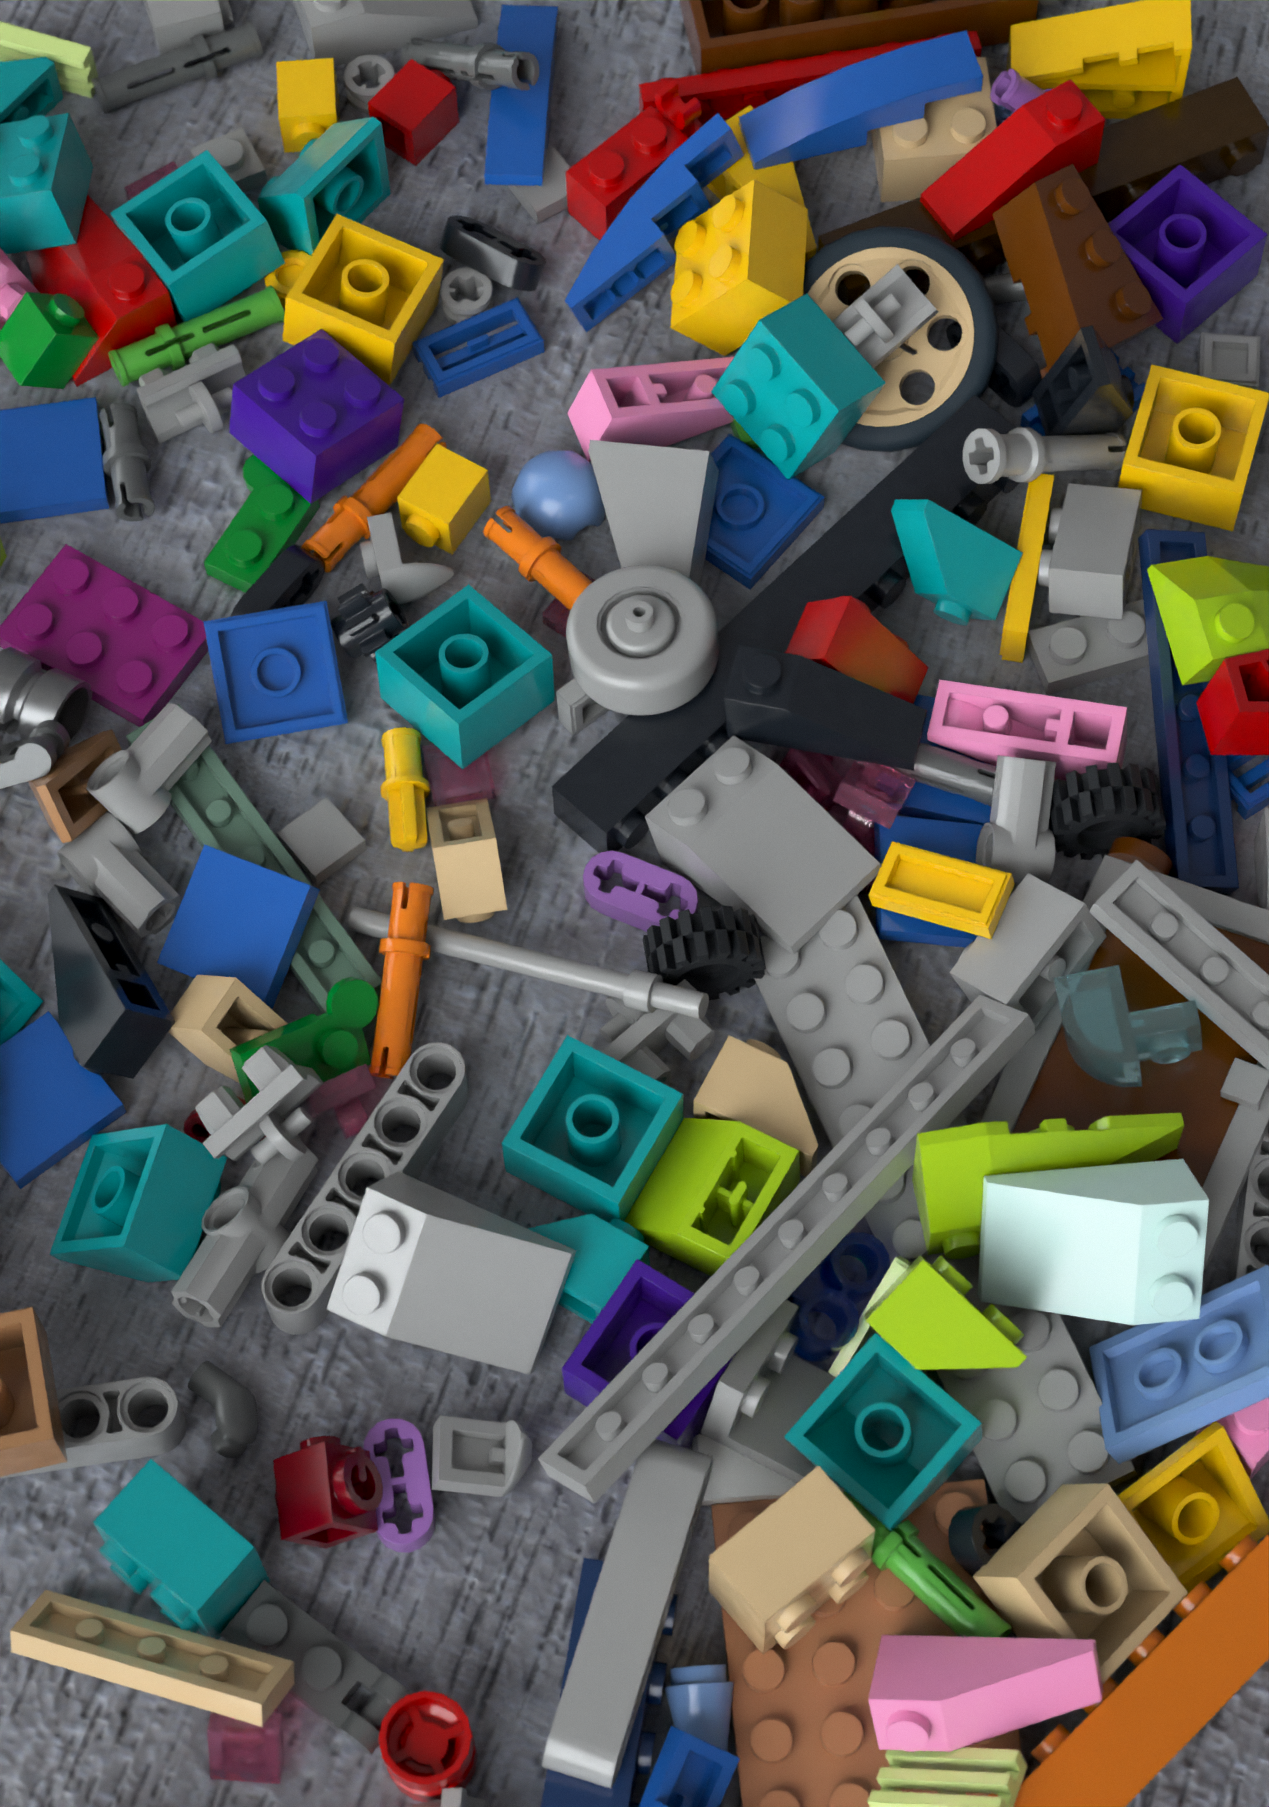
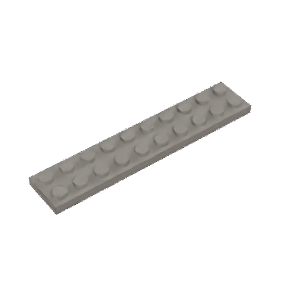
M858 895L841 910H837L829 921L794 955L768 936L760 937L766 969H764L765 975L762 979H755L833 1148L930 1047ZM963 1112L947 1128L968 1125ZM913 1163L865 1215L888 1267H890L897 1256H902L912 1264L922 1255L932 1265L941 1255L971 1283L973 1287L965 1297L983 1312L990 1303L981 1302L978 1296L980 1254L962 1259H949L945 1257V1253L927 1255L912 1183ZM993 1304L1024 1334L1023 1338L1016 1345L1027 1358L1016 1368L936 1369L947 1394L982 1423L983 1439L976 1445L973 1451L998 1505L1008 1510L1022 1525L1062 1484L1108 1483L1110 1487H1113L1137 1476L1131 1460L1118 1464L1105 1450L1099 1407L1103 1403L1060 1314Z

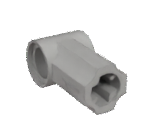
M168 703L127 750H120L112 754L96 768L88 780L86 789L132 834L140 833L153 825L163 815L171 802L172 794L169 790L212 742V739L209 737L207 729L195 717L185 712L178 705Z
M997 756L990 822L985 823L980 831L976 847V864L1012 873L1014 883H1020L1028 873L1046 883L1049 881L1055 861V838L1053 832L1048 829L1056 762Z
M104 813L77 838L68 842L57 851V856L72 878L90 895L94 896L98 893L140 938L149 934L156 935L172 922L181 904L180 895L142 857V852L134 838L110 813Z

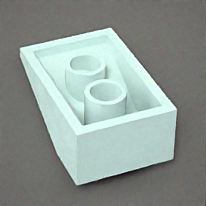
M1183 1159L984 1176L978 1296L981 1302L1129 1325L1199 1319L1209 1198Z

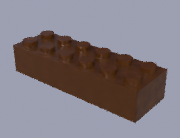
M679 0L697 75L711 73L723 68H743L768 64L774 60L800 59L824 55L831 51L863 49L880 46L888 42L901 43L965 30L967 32L977 31L981 47L1009 43L1011 25L1036 20L1038 0Z

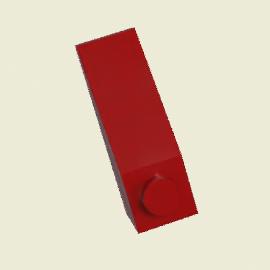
M1070 79L1018 108L920 195V202L954 242L994 220V212L1036 181L1071 164L1074 165L1078 173L1097 164L1105 118Z

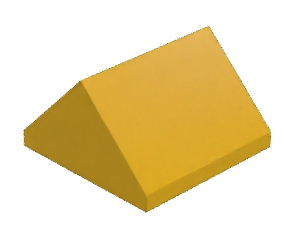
M1216 1421L1118 1495L1120 1501L1188 1592L1185 1597L1202 1580L1206 1582L1223 1569L1219 1562L1247 1534L1257 1542L1269 1533V1518L1224 1426Z

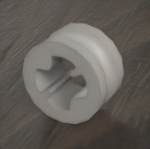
M363 55L352 60L345 68L343 78L346 86V96L348 103L354 109L362 113H369L367 103L395 75L392 65L385 58L378 55ZM373 79V84L377 85L379 82V86L367 89V84L364 83L361 87V82Z
M464 267L455 269L443 279L440 287L443 314L450 323H459L494 307L491 280L480 272ZM461 293L466 297H470L477 293L478 300L473 302L471 299L465 298L457 302V295Z

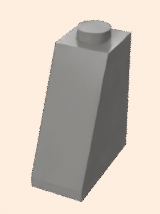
M590 440L588 452L621 568L636 565L661 566L680 572L701 586L719 474L710 451Z

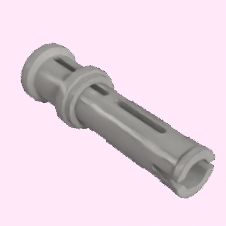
M1018 427L1009 431L1008 434H999L993 429L983 428L971 432L966 439L963 448V464L969 478L977 484H992L999 480L1000 477H1009L1015 482H1031L1040 476L1042 472L1117 471L1122 468L1126 451L1109 452L1108 447L1126 446V441L1117 432L1090 435L1041 436V434L1029 427Z

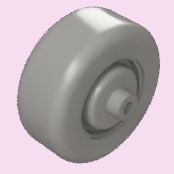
M636 565L609 572L596 579L583 590L573 604L568 616L566 640L574 677L579 686L591 699L612 711L637 716L655 715L671 711L697 696L707 685L715 671L719 656V640L714 608L710 599L698 584L675 570L654 565Z

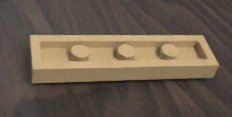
M45 1590L10 1630L12 1653L261 1727L294 1685V1661L49 1590Z

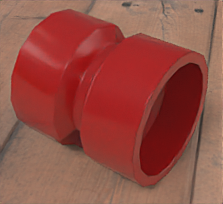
M420 1691L404 1696L390 1707L381 1722L378 1740L388 1773L400 1792L415 1801L429 1802L441 1800L442 1788L465 1789L475 1773L478 1754L469 1719L459 1704L443 1693Z

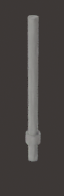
M356 906L352 909L349 916V930L381 939L387 938L390 914ZM428 924L426 943L432 946V952L623 999L626 1007L648 1013H653L659 1008L702 1019L708 1008L709 996L707 993L663 983L662 976L638 969H634L630 974Z

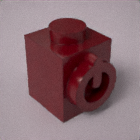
M317 1436L300 1442V1450L273 1459L276 1486L275 1502L278 1508L281 1540L327 1549L378 1531L376 1508L380 1505L383 1497V1484L376 1465L370 1459V1451L363 1450L360 1446L350 1447L341 1445V1439L336 1436Z

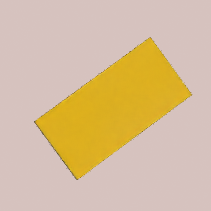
M892 841L868 896L874 907L992 939L1015 883L1012 873Z

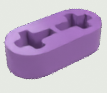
M617 851L601 852L592 857L585 866L583 873L585 899L591 908L603 915L647 932L650 926H660L659 920L667 917L659 914L658 902L667 903L671 896L680 898V909L682 911L689 909L691 914L698 913L697 891L692 883L681 875ZM613 873L622 875L623 887L615 886L610 893L601 891L600 879L609 880ZM673 909L669 917L673 919L679 918L678 912L681 910Z
M389 1418L378 1422L369 1430L363 1446V1450L370 1451V1459L376 1465L383 1484V1497L380 1505L376 1508L377 1535L379 1540L389 1549L396 1552H412L422 1548L431 1539L435 1530L436 1516L427 1453L421 1433L412 1423L403 1419ZM400 1438L403 1448H414L413 1451L403 1454V1477L392 1478L387 1458L376 1457V1454L387 1450L388 1439ZM407 1492L412 1513H423V1517L412 1521V1532L399 1534L396 1524L385 1523V1519L396 1516L395 1494Z

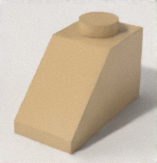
M483 798L426 808L444 920L457 918L459 922L476 923L491 918L496 911L507 910L497 840L488 799Z
M196 975L171 1011L175 1023L168 1032L205 1065L240 1083L229 1049L288 1023L237 978Z
M729 1035L693 1100V1118L740 1121L799 1150L800 1175L807 1177L817 1166L818 1143L788 1062L781 1060V1056L775 1049L761 1041L749 1039L745 1043Z

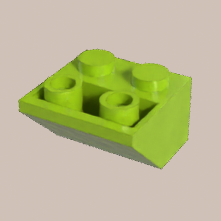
M684 1118L624 1222L633 1226L644 1236L645 1244L712 1276L796 1188L800 1181L799 1150L740 1121Z
M920 1255L865 1313V1321L917 1370L1016 1368L1027 1358L1016 1345L1024 1336L1021 1330L992 1303L983 1312L965 1297L973 1286L941 1255L932 1265Z

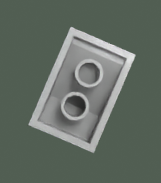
M292 0L312 58H333L335 67L350 63L359 56L379 55L401 49L406 42L412 44L410 40L412 38L434 40L478 28V19L470 0Z
M734 735L645 816L663 864L689 880L693 885L723 906H732L733 912L743 908L748 910L749 915L754 914L757 918L759 931L793 955L829 921L837 910H841L877 876L881 867L880 863L777 763Z
M398 1171L366 1188L327 1305V1310L385 1337L530 1375L535 1371L576 1250Z

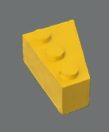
M1141 0L1013 24L1010 28L1006 71L1008 72L1010 68L1014 69L1020 76L1042 90L1053 89L1072 79L1105 119H1127L1183 97L1192 51L1191 0Z

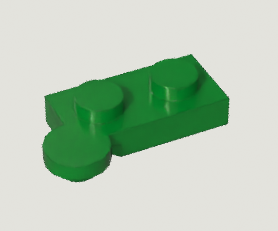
M254 454L245 461L243 466L244 483L251 493L204 561L207 575L244 593L249 590L283 551L296 544L320 508L319 499L310 504Z
M355 977L341 979L333 985L328 993L326 1013L319 1016L312 1013L229 1049L246 1104L260 1091L242 1070V1067L253 1054L265 1045L276 1047L292 1060L295 1065L312 1068L324 1082L322 1085L370 1065L371 1058L362 1028L372 1021L378 1009V995L374 987L368 982Z

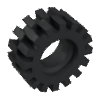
M1108 763L1107 769L1098 770L1097 765L1086 767V773L1084 774L1074 770L1065 774L1066 781L1061 779L1054 781L1049 829L1053 832L1055 838V850L1057 852L1063 851L1064 856L1073 858L1080 853L1082 860H1092L1095 854H1101L1103 859L1104 855L1108 854L1113 841L1118 837H1133L1152 844L1151 839L1159 840L1163 836L1162 830H1166L1157 775L1153 776V771L1147 767L1139 770V765L1129 763L1124 769H1120L1119 763Z
M722 905L718 911H712L711 906L700 907V913L691 914L689 909L678 912L679 918L677 919L667 916L659 920L660 926H650L647 929V935L643 936L648 972L661 975L663 983L675 986L685 979L697 991L707 993L709 1000L720 999L719 994L723 992L730 996L740 993L739 986L750 988L756 984L755 979H762L765 975L764 969H766L757 918L754 914L749 915L748 910L743 908L733 912L732 906Z

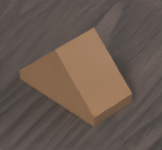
M112 729L98 733L67 748L45 776L28 781L49 826L62 843L73 841L108 811L86 788L88 780L96 768L109 756L122 750Z

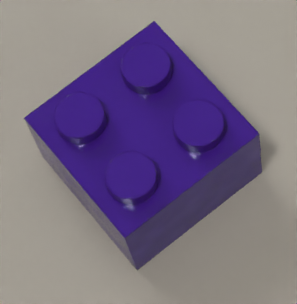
M1180 164L1108 224L1163 317V320L1155 324V326L1177 344L1258 275L1268 235Z
M320 329L233 383L229 433L312 504L398 447L404 398L323 329Z
M636 1259L562 1367L565 1394L587 1407L687 1303L694 1293L639 1259ZM736 1353L658 1435L657 1440L690 1448L694 1437L703 1428L717 1384Z

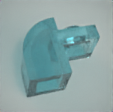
M1119 965L1054 977L1058 1007L1068 1050L1080 1068L1101 1082L1119 1087L1142 1086L1140 1061L1152 1059L1153 1062L1159 1064L1174 1063L1187 1058L1193 1051L1202 1050L1201 1024L1195 1000L1129 1013Z

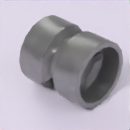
M12 647L3 649L0 652V730L10 735L19 731L21 739L29 738V735L39 723L53 720L62 724L68 731L70 738L69 748L80 733L91 706L92 690L90 684L58 668L48 671L43 670L40 660Z

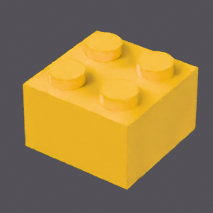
M753 179L731 195L725 196L719 203L695 219L686 222L678 229L674 245L676 262L674 283L671 289L672 312L670 328L726 356L743 345L760 319L803 296L808 209Z
M336 214L286 296L282 341L295 346L315 332L323 329L390 386L413 347L412 342L418 339L438 304L444 259Z
M1151 364L1123 461L1118 488L1142 490L1141 509L1233 531L1266 412L1269 393Z

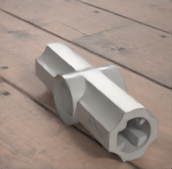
M306 1147L307 1152L296 1162L289 1160L280 1151L264 1165L255 1158L238 1187L231 1188L222 1193L206 1210L202 1218L201 1227L207 1236L171 1291L174 1296L171 1303L185 1317L193 1319L207 1328L222 1327L253 1275L261 1273L269 1267L290 1236L284 1225L318 1172L316 1163L319 1159L309 1148Z

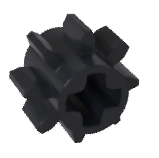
M363 583L338 597L341 605L337 607V610L340 614L331 619L332 629L348 655L353 659L361 655L365 657L370 655L375 664V651L398 636L401 631L408 628L406 617L393 595L385 588L376 593L373 590L368 592Z

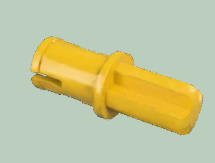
M406 727L394 728L382 735L381 742L384 748L386 781L381 784L380 792L381 797L388 802L390 841L392 846L401 849L402 852H413L414 849L425 847L428 842L425 797L430 793V784L428 780L423 778L421 733Z

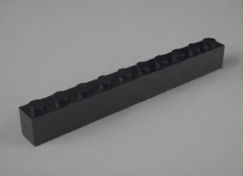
M976 395L971 397L718 632L719 656L717 665L711 679L697 696L684 705L668 712L646 716L628 715L552 786L554 814L598 853L606 851L618 852L622 847L630 849L638 844L649 830L645 816L730 739L727 736L724 697L738 645L785 653L807 602L838 598L840 596H852L864 602L869 607L871 613L878 606L883 609L889 607L900 596L906 585V580L910 577L891 513L895 499H928L967 522L976 525L986 512L988 503L1000 491L1007 494L1020 482H1015L1009 477H1000L999 480L992 484H977L971 480L963 464L965 441L970 433L976 429L987 428L993 429L999 434H1008L1009 431L1017 427Z

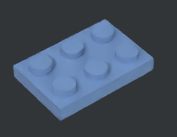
M1269 1265L1201 1295L1199 1319L1136 1325L1089 1347L1095 1388L1103 1403L1099 1407L1105 1450L1118 1464L1269 1398Z

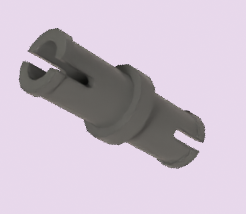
M128 403L110 404L114 422L111 421L108 409L103 408L99 413V421L103 429L106 451L102 456L103 469L105 474L112 479L117 516L124 521H141L144 519L140 503H143L144 514L148 517L155 511V504L151 497L147 475L151 468L150 453L141 443L137 422L138 414L135 407Z

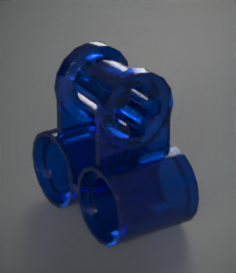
M855 1232L846 1235L786 1299L799 1306L789 1333L799 1337L794 1352L801 1358L811 1362L825 1361L834 1357L856 1335L859 1316L855 1304L864 1301L878 1288L890 1267L889 1253L885 1245L875 1236L865 1232ZM850 1255L859 1259L867 1272L866 1282L857 1283L849 1280L840 1268V1257ZM819 1311L827 1314L833 1320L836 1326L834 1340L819 1338L812 1332L808 1322L809 1312Z

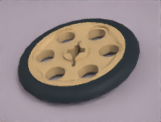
M878 226L851 232L825 245L805 263L803 295L807 293L831 321L849 307L839 300L837 288L840 281L850 274L865 276L869 280L871 288L898 264L904 272L911 269L922 270L930 279V287L925 297L937 309L938 313L903 343L905 347L917 353L912 355L898 347L874 368L886 384L841 443L863 451L894 452L919 447L971 397L976 395L980 398L983 395L997 361L998 320L994 300L982 275L962 252L938 236L910 227ZM944 318L957 321L962 328V338L959 344L947 351L937 350L932 347L928 338L932 325ZM915 372H923L930 375L935 383L932 397L921 405H912L906 402L901 394L903 381Z

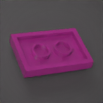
M67 544L64 545L0 625L1 648L12 647L40 660L43 670L48 671L58 668L89 683L92 690L91 700L138 727L151 721L161 712L209 651L204 622Z

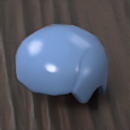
M546 451L533 457L520 470L512 489L511 498L516 514L543 537L552 536L557 539L570 541L573 540L581 529L589 525L600 526L605 518L606 512L593 466L574 451Z

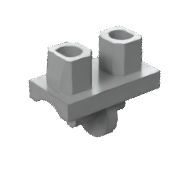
M897 264L832 322L874 369L933 318L938 311Z
M210 343L193 351L189 359L190 364L172 373L157 368L140 376V388L136 390L152 433L159 444L202 423L212 434L223 429L220 415L231 410L233 383L246 376L240 353L233 344L220 349L215 344Z
M685 979L677 985L679 987L697 991ZM611 996L606 998L607 1008L613 1018L599 1029L601 1035L610 1043L601 1052L665 1085L671 1079V1069L656 1056L663 1048L671 1043L691 1062L698 1059L715 1042V1030L705 1016L702 1019L659 1008L653 1013H648L626 1007L623 999Z
M265 1045L253 1054L242 1067V1070L260 1091L246 1105L240 1101L230 1087L221 1086L213 1090L195 1107L204 1126L211 1134L203 1144L216 1159L225 1154L230 1159L237 1161L251 1149L253 1156L264 1165L279 1151L293 1162H296L307 1152L298 1134L313 1122V1119L304 1108L298 1106L324 1082L312 1068L295 1065L292 1060L276 1047Z

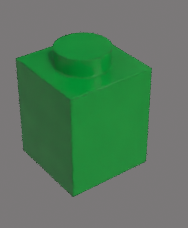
M26 292L0 330V358L20 386L64 389L99 339L84 317L83 308L70 296Z

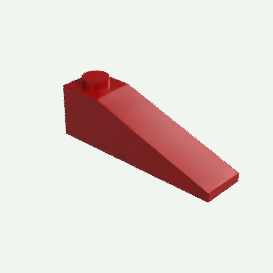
M88 194L76 244L25 251L33 285L39 293L70 296L83 308L84 317L99 337L71 378L77 387L113 368L108 356L109 351L120 349L156 334L155 328L165 323L170 327L177 325L170 294L141 252Z

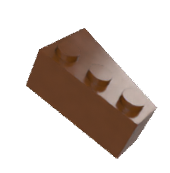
M1073 164L1036 181L993 213L1013 283L1022 282L1031 314L1024 318L1029 336L1038 335L1047 366L1040 370L1042 379L1081 328L1093 325L1109 349L1115 351L1163 320L1148 290L1143 285L1122 249L1119 240L1112 232L1091 196L1088 187Z

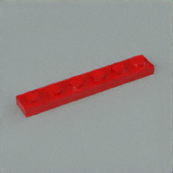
M977 31L967 32L976 58L981 57L982 47ZM944 33L932 38L901 43L888 42L880 46L850 51H831L824 55L800 59L774 60L768 64L743 68H723L711 73L686 77L661 78L654 82L639 84V111L641 113L650 105L655 108V94L674 79L679 86V96L685 104L694 97L700 102L702 112L697 119L702 125L707 123L717 113L724 121H727L749 105L756 109L792 89L849 65L911 44L953 33Z

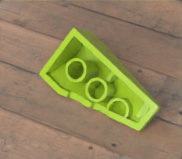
M1203 556L1153 564L1147 569L1182 686L1210 681L1225 658L1269 649V566Z
M1182 1113L1107 1116L1092 1123L1088 1130L1076 1131L1073 1126L1067 1125L1066 1118L1044 1119L1039 1124L1040 1128L1028 1133L1010 1134L1007 1121L983 1122L917 1133L912 1183L927 1255L945 1253V1257L949 1259H962L980 1254L984 1176L1151 1162L1177 1149L1184 1128Z

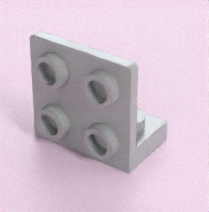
M785 1300L738 1350L717 1384L701 1434L798 1483L814 1470L816 1466L787 1442L784 1436L836 1377L793 1355L799 1337L789 1332L799 1306Z

